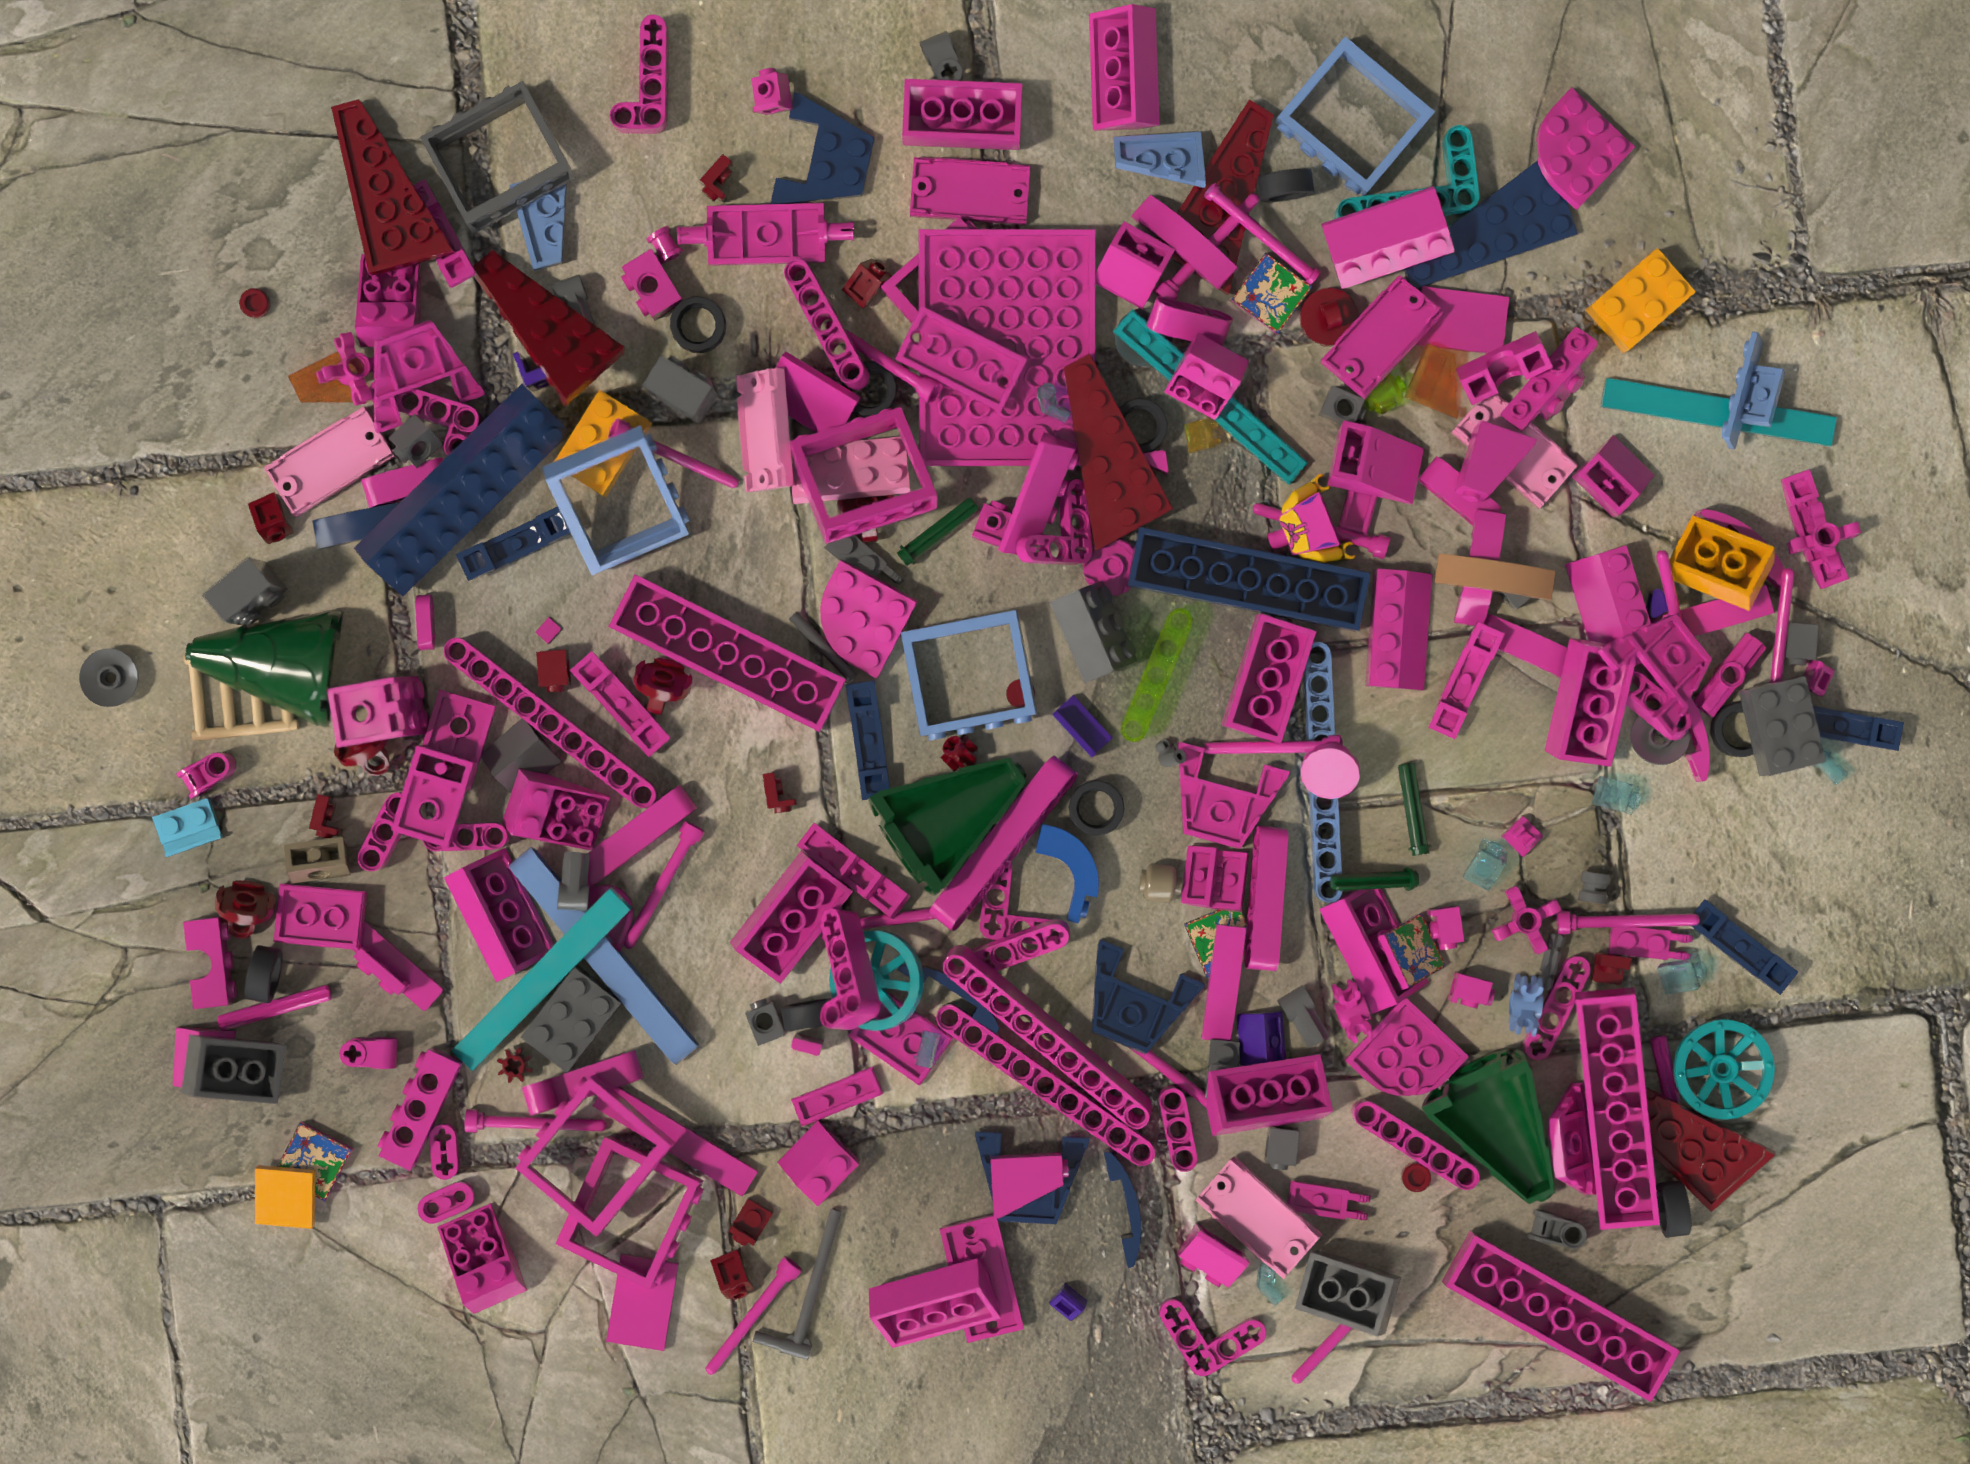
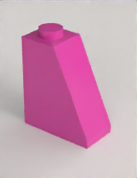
M1481 420L1473 429L1455 492L1462 494V498L1470 502L1483 501L1535 446L1537 439Z
M1061 1152L991 1156L994 1218H1001L1063 1185V1177H1069L1068 1159L1062 1160Z

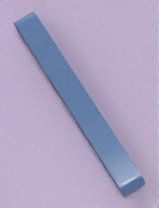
M1322 642L1313 643L1311 649L1313 647L1322 649L1324 653L1323 661L1316 664L1308 657L1303 673L1306 741H1314L1315 737L1320 734L1326 738L1329 735H1335L1331 651ZM1315 676H1319L1325 681V689L1321 693H1316L1311 689V680ZM1318 705L1323 706L1327 712V717L1322 722H1317L1312 717V710ZM1309 791L1313 890L1318 899L1332 903L1340 898L1342 891L1335 890L1332 896L1324 897L1320 889L1324 882L1330 881L1333 874H1342L1338 798L1331 799V805L1327 809L1321 810L1316 804L1318 796ZM1324 822L1329 823L1333 829L1331 836L1327 839H1322L1318 835V827ZM1328 851L1332 853L1334 863L1329 868H1323L1319 863V857L1322 853Z
M530 847L509 865L513 874L564 935L587 912L557 909L559 883H562V879L535 848ZM606 934L584 957L585 960L669 1060L677 1065L699 1047L697 1041L624 953L617 951L610 942H613V940Z

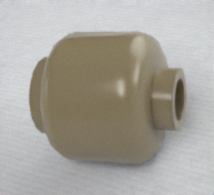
M1152 863L1147 866L1146 870L1142 869L1139 892L1143 893L1147 901L1170 903L1174 898V894L1180 895L1182 877H1177L1175 867Z

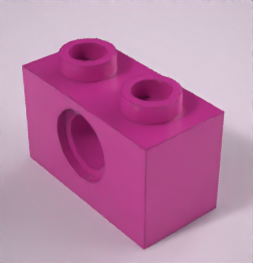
M652 249L621 266L625 272L621 279L629 292L635 289L640 299L636 303L644 316L650 314L653 320H656L674 309L682 301ZM648 279H654L658 282V287L653 293H645L643 291V284Z

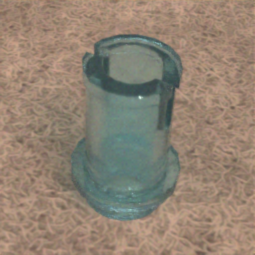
M1823 748L1826 762L1812 766L1814 768L1818 767L1834 785H1837L1848 775V772L1831 756L1832 752L1830 750L1826 751Z
M923 1030L917 1056L914 1055V1059H916L915 1065L932 1069L933 1063H937L934 1059L941 1034Z

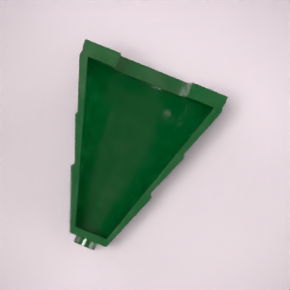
M329 610L289 620L281 619L252 627L244 625L195 637L192 643H187L185 658L190 661V665L194 669L238 692L243 690L273 707H279L315 726L329 727L331 711L327 689H330L336 640L340 641L344 612Z
M1011 758L962 767L957 772L923 778L919 782L880 790L877 794L869 797V805L875 817L880 815L879 828L901 863L918 884L923 881L927 884L924 887L926 892L935 896L948 886L969 855L975 852L991 827L997 825L1026 784V773L1018 762L1014 763Z
M1508 1049L1477 1058L1457 1069L1440 1090L1436 1088L1427 1095L1421 1108L1432 1122L1457 1141L1462 1149L1487 1167L1492 1176L1528 1204L1535 1201L1543 1202L1555 1193L1556 1185L1549 1140L1545 1137L1541 1106L1537 1099L1532 1066L1522 1051L1516 1050L1515 1054H1510Z

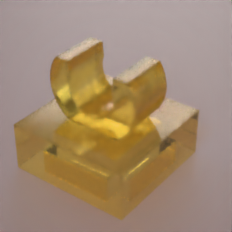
M1210 418L1184 424L1189 453L1214 448L1216 444L1221 442L1220 438L1213 439L1212 429L1218 427L1217 423H1210Z

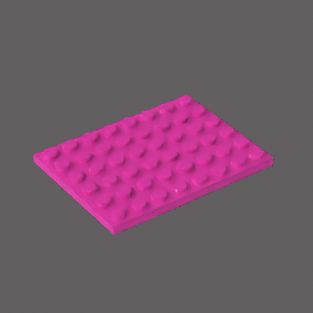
M919 229V309L923 306L1027 359L1001 412L942 384L940 395L933 403L929 404L919 398V452L925 466H1030L1044 432L1076 444L1074 453L1078 454L1064 367L1089 353L1095 362V230ZM919 372V376H920L921 378H923V377L930 378V377H928V376H926V375H924V374H922V373ZM1006 377L1000 378L1001 385L1008 383ZM1079 456L1075 466H1081Z

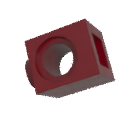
M569 650L536 652L539 687H547V693L565 691L564 686L571 685Z

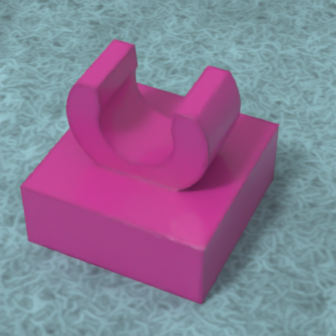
M1520 816L1501 835L1521 857H1524L1544 837L1524 816Z

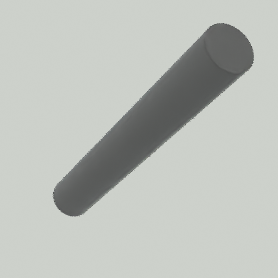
M797 611L789 618L798 630L849 682L858 675Z

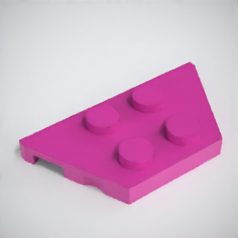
M1571 1083L1548 1118L1547 1132L1551 1139L1552 1167L1557 1179L1584 1195H1595L1596 1185L1584 1083Z

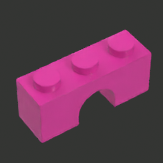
M1534 331L1455 369L1471 405H1474L1498 394V386L1510 377L1522 375L1528 380L1553 368L1537 331Z
M222 917L184 921L186 951L201 950L211 959V970L208 975L203 978L190 980L193 1009L234 1004V998H237V984L235 980L232 981L230 969L234 968V957L232 951L228 952L227 940L231 938V934L228 931V922H225V919Z

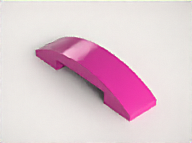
M423 179L414 186L455 251L454 254L436 258L437 265L449 287L453 288L475 276L476 272L427 181Z
M1149 195L1131 215V218L1152 236L1155 235L1166 245L1175 249V253L1196 270V273L1217 290L1237 270V267L1206 237L1152 195Z
M1810 469L1781 479L1786 505L1797 538L1808 536L1813 530L1806 508L1810 504L1818 502L1817 497H1819ZM1818 532V540L1822 544L1828 545L1830 543L1829 536L1824 532ZM1811 549L1802 551L1820 589L1849 579L1839 551L1836 554L1840 559L1842 569L1828 575L1825 573L1821 554H1817Z
M1476 509L1468 557L1499 561L1506 513ZM1462 587L1461 594L1459 593L1454 623L1475 626L1477 621L1484 624L1493 591Z
M1701 509L1694 514L1696 517L1768 544L1752 528L1727 514L1709 509ZM1775 553V562L1766 580L1780 592L1782 572L1785 568Z
M1491 614L1487 615L1484 624L1505 633L1498 651L1510 654L1561 679L1568 648Z
M1477 621L1449 676L1428 728L1456 739L1466 718L1470 703L1505 633Z
M593 651L587 654L570 670L648 757L671 738L639 700Z
M1657 682L1658 687H1659L1661 690H1663V688H1662V687L1659 685V683ZM1690 697L1687 704L1689 706L1687 711L1691 716L1689 734L1696 751L1685 754L1695 781L1703 782L1707 780L1709 773V742L1702 717Z

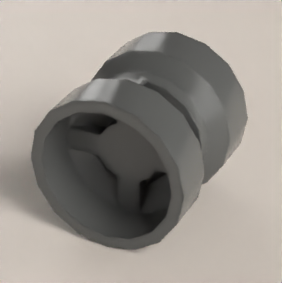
M1582 871L1583 889L1579 891L1578 900L1607 904L1608 894L1606 889L1611 883L1612 875Z

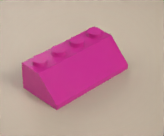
M1129 4L1089 14L1093 130H1138L1160 125L1156 8Z
M905 79L902 128L903 146L1019 150L1022 83Z
M1434 186L1321 224L1342 289L1455 252Z
M1043 433L998 551L1017 555L1016 546L1022 537L1045 535L1043 531L1046 523L1052 525L1058 508L1053 507L1056 497L1063 498L1068 485V481L1063 480L1067 469L1073 471L1079 454L1074 453L1076 444L1048 433ZM1029 547V550L1034 553L1036 550L1039 551L1040 547Z
M1627 545L1564 564L1588 641L1608 644L1651 624ZM1637 657L1635 665L1642 664V662Z
M1391 569L1373 570L1366 687L1424 691L1432 574Z
M1256 614L1221 726L1281 744L1317 631L1264 614Z
M1570 638L1545 752L1559 760L1612 766L1637 656L1635 654L1618 670L1612 671L1596 651L1606 644Z
M506 848L468 864L444 877L496 982L538 962L554 946L526 888L509 868L512 860Z
M801 850L729 943L736 952L781 984L822 932L821 917L823 913L830 908L840 909L853 891Z
M1382 889L1352 890L1340 896L1337 901L1328 903L1319 909L1372 1014L1397 1005L1429 983L1428 979L1425 978L1410 988L1401 989L1378 939L1379 935L1399 925Z
M1321 1054L1208 1072L1207 1112L1212 1135L1217 1136L1323 1119L1333 1112Z
M978 1258L965 1260L955 1265L940 1267L930 1272L911 1275L901 1280L869 1288L870 1319L892 1348L1001 1319V1313L989 1275Z

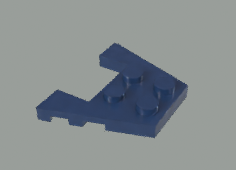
M794 92L793 109L790 110L789 120L818 126L806 184L776 178L771 204L807 203L808 201L862 197L874 145V137L800 93Z
M1100 939L1097 944L1091 1032L1145 1055L1204 988L1205 984L1180 974L1169 1001H1166L1113 978L1124 949Z
M975 1131L976 1142L993 1202L991 1156L1000 1155L1001 1132ZM1062 1137L1061 1155L1062 1160L1068 1159L1069 1177H1063V1185L1001 1218H997V1220L1056 1225L1089 1144V1137Z

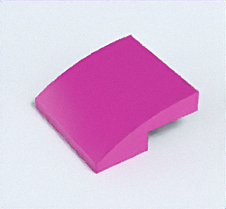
M1188 846L1181 903L1203 908L1243 912L1249 854L1220 851L1212 847Z

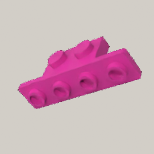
M1575 327L1549 357L1553 368L1532 377L1501 412L1502 418L1523 432L1537 415L1548 421L1552 415L1558 414L1569 395L1576 393L1582 386L1585 376L1580 366L1598 346L1597 340L1580 328Z
M364 920L362 947L359 950H353L356 953L353 957L358 961L357 967L369 976L371 973L380 980L379 986L390 995L393 993L397 995L403 993L421 1010H428L443 992V988Z

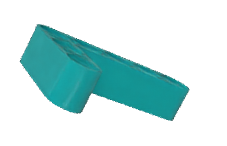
M1455 125L1447 131L1442 139L1447 185L1434 187L1437 196L1442 200L1444 216L1470 212L1477 205L1480 196L1471 132L1463 125ZM1450 135H1460L1464 140V145L1462 147L1453 146L1450 141ZM1454 164H1464L1468 170L1467 175H1457L1454 171ZM1426 188L1344 199L1337 206L1334 212V219L1343 217L1341 214L1343 207L1349 206L1355 212L1369 208L1372 203L1381 204ZM1459 192H1466L1471 196L1470 205H1463L1458 201L1457 196Z

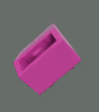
M361 254L355 330L360 347H374L375 339L421 323L420 263L372 276L368 273L365 255Z
M1343 420L1337 433L1327 485L1412 505L1424 448L1374 427Z
M519 768L502 823L509 833L514 836L591 851L594 848L610 797L548 774Z
M491 1203L437 1227L462 1304L473 1314L527 1291L518 1262Z

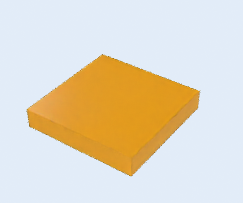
M258 1165L255 1168V1224L312 1229L315 1226V1170Z

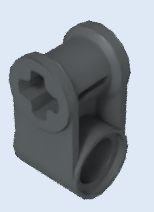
M947 31L919 42L929 67H931L936 80H950L948 76H945V71L947 70L954 74L952 81L963 80L962 67Z
M1534 1209L1535 1219L1532 1231L1528 1233L1527 1238L1570 1249L1579 1248L1585 1243L1587 1233L1578 1221L1548 1211ZM1569 1227H1577L1579 1229L1578 1238L1573 1241L1565 1239V1231Z

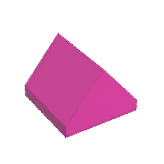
M1809 661L1803 674L1806 677L1809 692L1823 697L1833 677L1834 670L1821 661Z

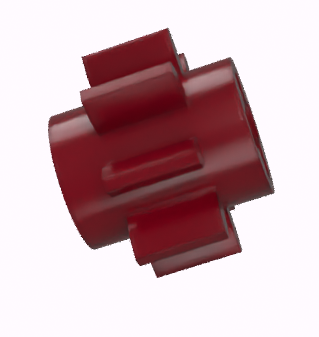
M963 734L961 738L959 736H951L943 744L942 750L945 754L941 756V759L955 772L958 767L974 765L977 758L975 751L978 750V747L966 734Z
M519 1047L516 1053H512L507 1048L505 1050L507 1058L497 1059V1062L502 1064V1070L498 1072V1075L505 1073L509 1076L508 1083H511L514 1077L517 1076L523 1082L525 1081L523 1072L533 1071V1068L528 1066V1061L532 1058V1055L525 1057L522 1054V1047ZM512 1059L514 1061H521L522 1065L518 1068L519 1072L517 1069L511 1070L509 1068Z

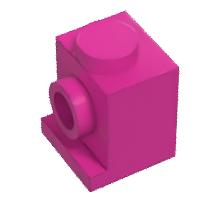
M775 68L759 70L758 77L751 78L755 106H753L754 113L771 115L793 109L788 74L776 72Z
M993 500L990 505L984 503L972 538L999 548L1012 514L1006 512L1008 506ZM990 517L998 519L999 523L994 528L989 527L987 524V520Z
M1459 906L1427 909V915L1434 917V921L1430 922L1432 939H1437L1440 950L1457 948L1458 942H1464Z
M1455 972L1447 1000L1457 1003L1458 998H1461L1460 1004L1476 1009L1479 1004L1491 1006L1495 989H1492L1493 983L1490 981Z

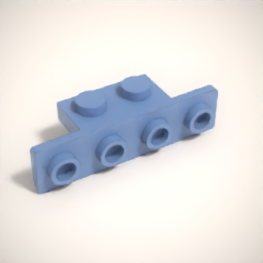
M1752 332L1750 341L1747 340L1744 344L1743 356L1745 360L1743 367H1739L1737 371L1736 384L1738 386L1736 393L1732 394L1729 400V419L1724 422L1722 427V438L1729 449H1736L1742 423L1771 427L1785 376L1783 369L1758 366L1763 348V340L1759 332Z

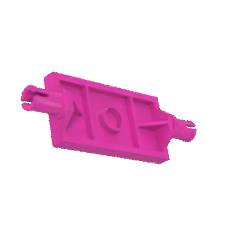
M824 203L707 206V223H704L703 226H677V233L679 235L677 236L678 245L704 244V246H707L709 266L787 264L794 259H801L807 264L826 263L825 244L829 240L854 241V222L827 223L824 215Z

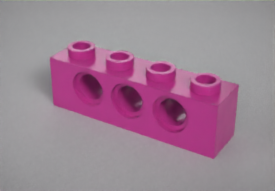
M434 1047L429 1048L427 1052L422 1051L415 1064L418 1072L414 1079H408L402 1094L406 1095L402 1106L397 1104L391 1115L390 1120L394 1122L390 1132L384 1131L377 1147L381 1148L379 1157L409 1171L415 1168L430 1136V1132L463 1065L460 1059ZM427 1073H432L437 1077L438 1085L436 1088H429L425 1085L424 1077ZM414 1100H420L425 1104L426 1110L423 1115L413 1112L412 1103ZM401 1127H408L412 1130V1141H404L400 1137L399 1131Z

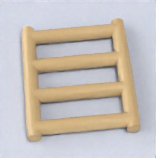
M185 655L183 656L185 665L189 666L195 730H192L191 735L193 741L299 730L298 720H294V715L281 709L282 720L265 722L263 701L252 695L250 696L253 723L236 725L233 690L221 682L220 690L224 726L207 728L202 675L200 671L191 667L190 661L186 660Z

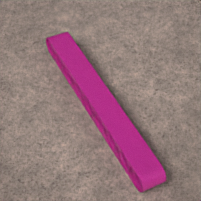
M453 638L446 642L443 653L452 665L633 805L639 808H647L657 801L658 790L654 784L472 643L462 638ZM461 643L465 646L466 653L462 659L457 660L452 655V648L454 645ZM485 661L489 666V672L485 677L480 678L475 673V666L478 662ZM508 679L512 684V690L508 695L504 696L498 691V684L501 680ZM531 697L535 701V709L527 714L522 710L521 702L524 698ZM551 714L556 716L559 721L557 729L552 732L548 731L544 726L545 718ZM574 732L578 733L582 739L581 746L575 750L570 748L567 743L568 736ZM599 750L605 756V762L601 767L593 766L590 761V756L594 751ZM619 768L626 770L628 773V781L624 785L616 784L613 779L614 772ZM642 786L648 787L652 793L651 799L647 803L640 802L636 796L637 790Z
M957 945L950 949L943 963V970L952 981L1127 1126L1133 1129H1140L1147 1125L1153 1106L1148 1096L968 947ZM952 959H961L964 962L965 966L960 967L955 965L952 962ZM974 978H984L987 981V985L978 984ZM997 996L1007 997L1010 1003L1004 1004L999 1002ZM1026 1014L1030 1016L1032 1022L1022 1021L1019 1015ZM1049 1033L1053 1035L1055 1040L1048 1041L1042 1037V1034ZM1073 1052L1077 1059H1069L1064 1053ZM1087 1071H1096L1100 1077L1092 1078L1087 1074ZM1117 1089L1122 1095L1113 1096L1109 1090ZM1140 1108L1144 1111V1114L1137 1115L1131 1109Z
M946 1003L938 1009L936 1021L942 1030L1138 1166H1146L1153 1161L1155 1150L1151 1141L1127 1126L1115 1115L1005 1038L973 1019L972 1015L953 1003ZM947 1009L954 1010L958 1015L957 1021L952 1025L945 1024L941 1019V1014ZM976 1026L981 1030L982 1036L978 1041H969L966 1038L965 1031L969 1027ZM992 1044H1003L1006 1048L1005 1055L1001 1058L992 1057L989 1053V1048ZM1018 1060H1025L1030 1065L1029 1071L1024 1075H1018L1013 1070V1065ZM1040 1078H1051L1054 1082L1053 1088L1047 1092L1039 1090L1037 1082ZM1074 1094L1078 1099L1077 1104L1073 1108L1063 1107L1061 1099L1064 1095ZM1096 1110L1101 1114V1120L1098 1124L1090 1125L1085 1121V1116L1089 1111ZM1120 1127L1125 1130V1137L1122 1141L1114 1142L1109 1138V1133L1113 1128ZM1139 1144H1145L1149 1147L1148 1155L1142 1159L1136 1158L1133 1155L1134 1148Z

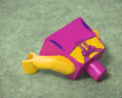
M1318 474L1310 482L1292 491L1282 505V515L1278 517L1282 528L1267 534L1273 551L1289 545L1293 555L1298 554L1303 560L1323 564L1340 559L1350 560L1356 557V555L1349 556L1346 554V547L1353 545V543H1341L1322 496V493L1330 488L1328 485L1321 487L1318 484V480L1324 476L1323 474Z

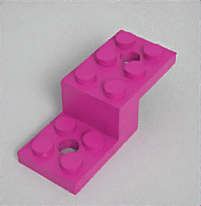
M439 689L422 746H416L391 831L447 848L450 847L466 791L472 790L497 706ZM458 717L465 719L467 722V730L460 735L452 730V722ZM426 802H431L436 806L437 812L432 819H426L421 814V807Z

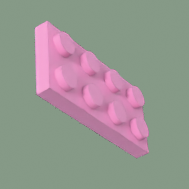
M901 437L853 441L805 456L823 501L910 492L907 451ZM792 461L794 486H792L793 504L809 503Z

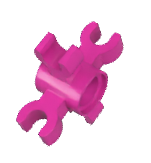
M352 332L342 333L339 335L340 337L334 338L335 347L340 353L342 361L337 365L325 366L321 368L322 371H317L319 384L338 379L342 384L350 386L351 397L355 406L366 404L367 400L372 399V395L364 377L369 373H374V357L368 359L364 354L356 352ZM349 364L356 368L357 374L350 370Z
M1822 502L1810 504L1806 508V512L1813 530L1808 536L1795 538L1786 543L1789 554L1811 549L1813 552L1821 554L1826 575L1838 572L1839 569H1842L1834 547L1841 540L1858 536L1857 534H1861L1859 523L1854 522L1837 528L1834 524L1826 522ZM1818 532H1824L1829 536L1830 543L1828 545L1822 544L1818 540Z
M1513 886L1505 890L1504 892L1514 912L1511 915V921L1491 930L1495 940L1501 941L1519 931L1526 934L1535 954L1539 955L1547 951L1548 947L1539 932V928L1543 919L1562 911L1558 901L1553 899L1533 909L1526 906L1518 887ZM1525 912H1529L1533 916V923L1528 928H1522L1519 922L1520 916Z
M1349 979L1347 980L1348 988L1341 991L1340 987L1333 984L1332 991L1335 1000L1338 1001L1334 1003L1340 1025L1345 1029L1348 1039L1352 1040L1353 1043H1357V1033L1363 1031L1364 1035H1368L1369 1039L1373 1037L1370 1023L1366 1021L1371 1018L1364 996L1360 994L1357 984Z

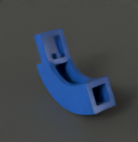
M1042 824L1035 853L1058 858L1070 868L1074 878V891L1067 921L1079 923L1080 917L1086 918L1090 901H1086L1085 896L1088 895L1096 898L1098 896L1099 879L1095 862L1088 849L1075 836L1061 828Z

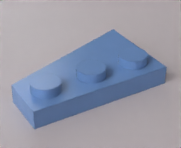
M1201 132L1113 137L1115 168L1205 188L1206 179Z
M521 182L511 184L509 186L510 188H512ZM566 184L517 210L534 271L563 263Z

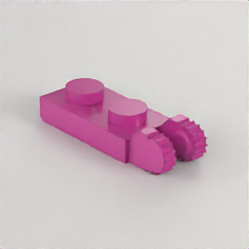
M1611 927L1608 953L1668 960V958L1691 960V954L1688 952L1669 951L1670 940L1681 943L1693 942V936L1671 933L1669 930L1642 927Z
M1291 1180L1287 1203L1299 1213L1343 1220L1351 1218L1366 1221L1368 1213L1361 1210H1347L1348 1200L1361 1203L1370 1202L1371 1195L1349 1192L1348 1189Z

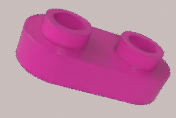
M454 1182L424 1196L418 1203V1215L426 1223H438L467 1210L475 1200V1191L467 1182ZM463 1191L466 1195L465 1200H458L456 1192ZM432 1202L439 1206V1210L436 1213L431 1212L429 1209V1204Z

